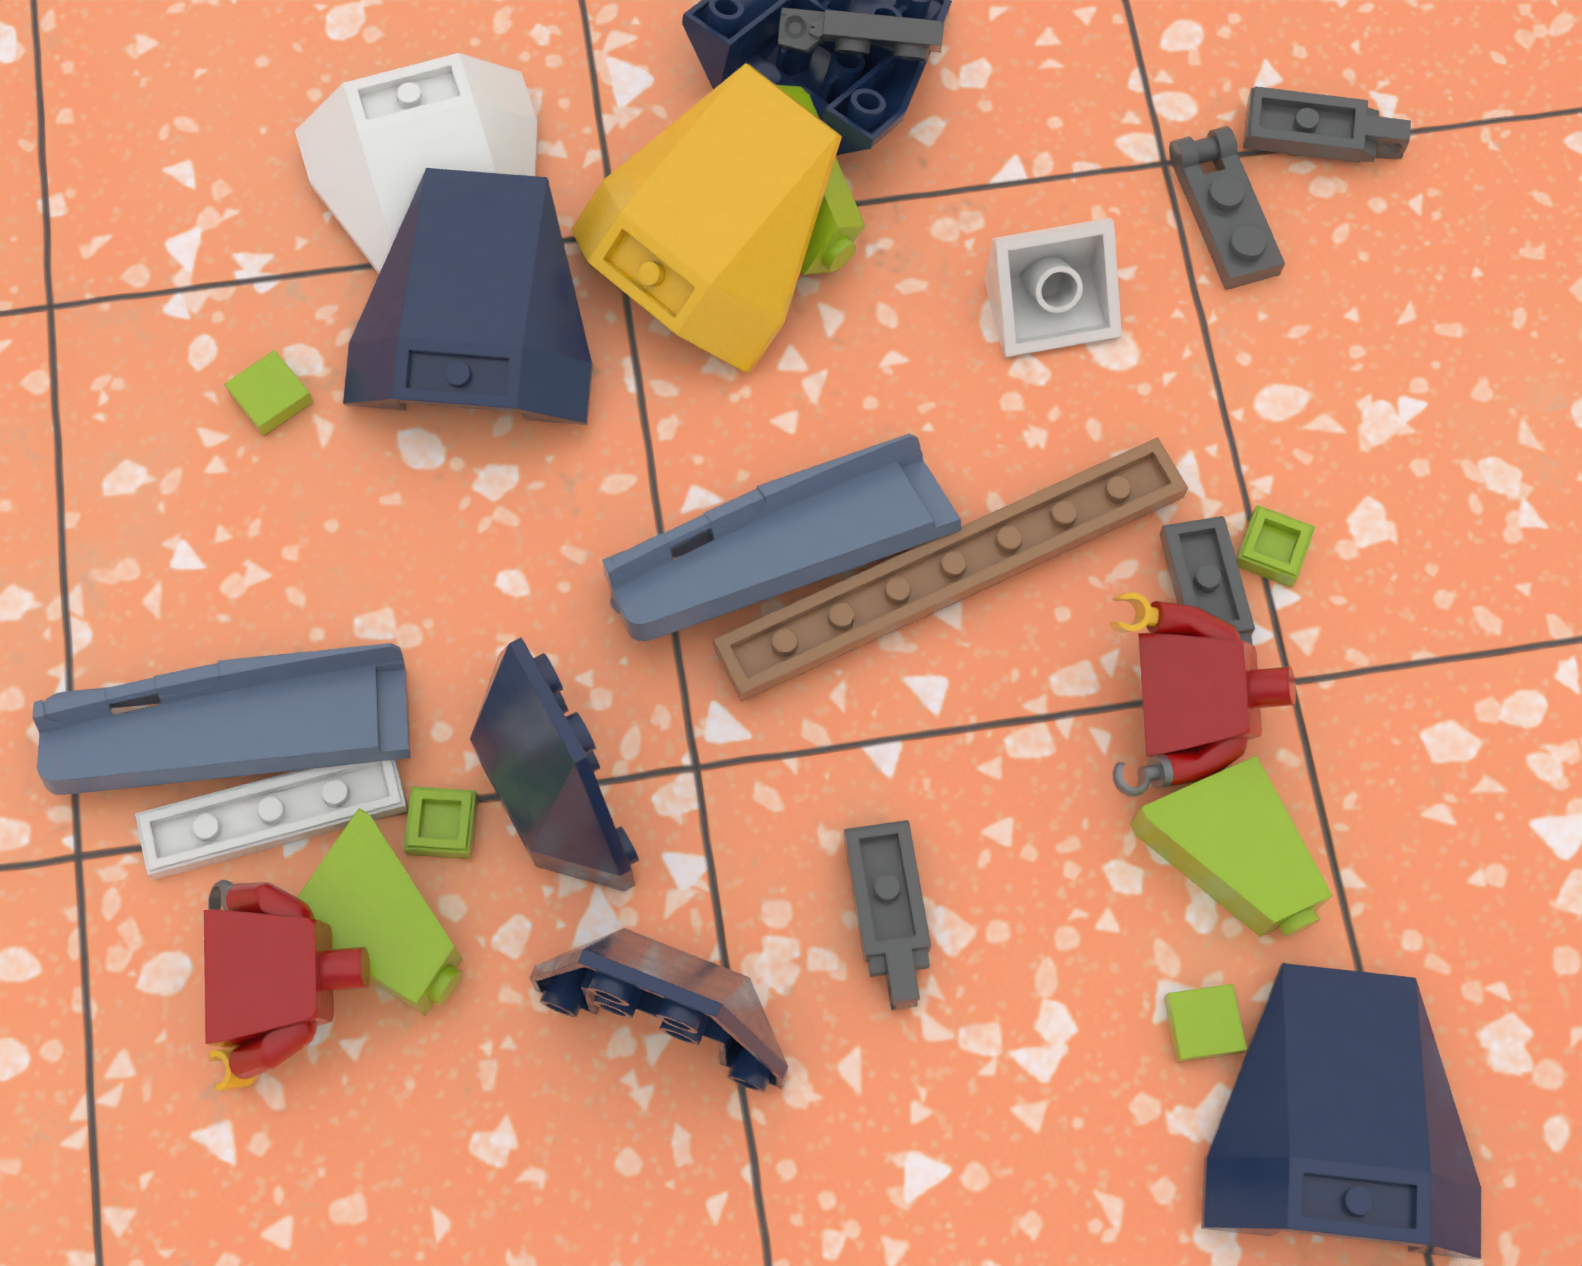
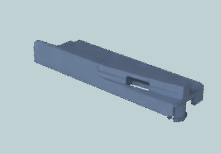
M909 433L761 484L755 490L717 506L697 518L663 534H658L628 550L607 557L602 562L604 575L612 595L610 599L611 607L621 615L622 621L632 638L638 641H649L960 531L961 519L925 464L918 437Z
M392 643L219 660L215 664L157 675L153 678L113 687L60 692L48 697L45 702L43 700L35 701L33 705V720L39 731L37 769L45 788L55 795L411 758L407 671L401 648ZM160 704L115 715L112 713V708Z

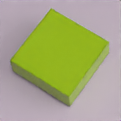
M275 350L224 384L230 396L263 436L313 403L310 392Z
M1256 505L1236 557L1238 568L1293 587L1299 576L1316 526Z
M411 786L404 842L405 853L415 856L472 859L479 798L477 791Z
M1233 984L1171 992L1164 996L1177 1063L1242 1054L1247 1050Z

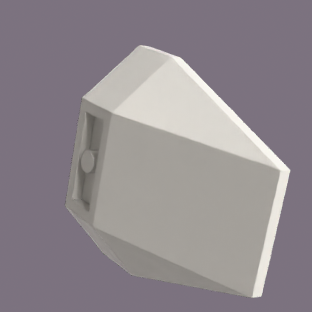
M461 53L344 82L295 130L311 187L378 274H380L426 168L536 176L538 121L522 72Z

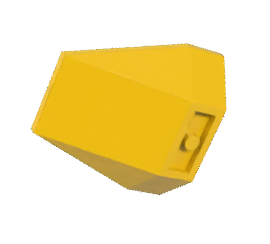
M745 63L607 176L593 194L571 231L586 261L673 333L746 373H751L785 323L842 136L758 70Z

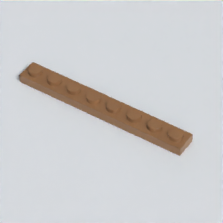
M1158 437L963 525L960 531L919 545L713 639L714 650L742 702L1184 498L1188 486Z

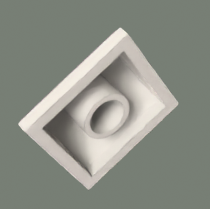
M1112 218L992 238L984 283L1002 352L1005 357L1122 337L1115 228Z

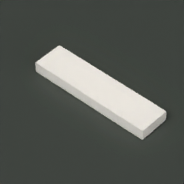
M396 759L296 770L135 813L147 875L152 880H157L345 829L358 808L370 814L373 820H378L408 812V805Z

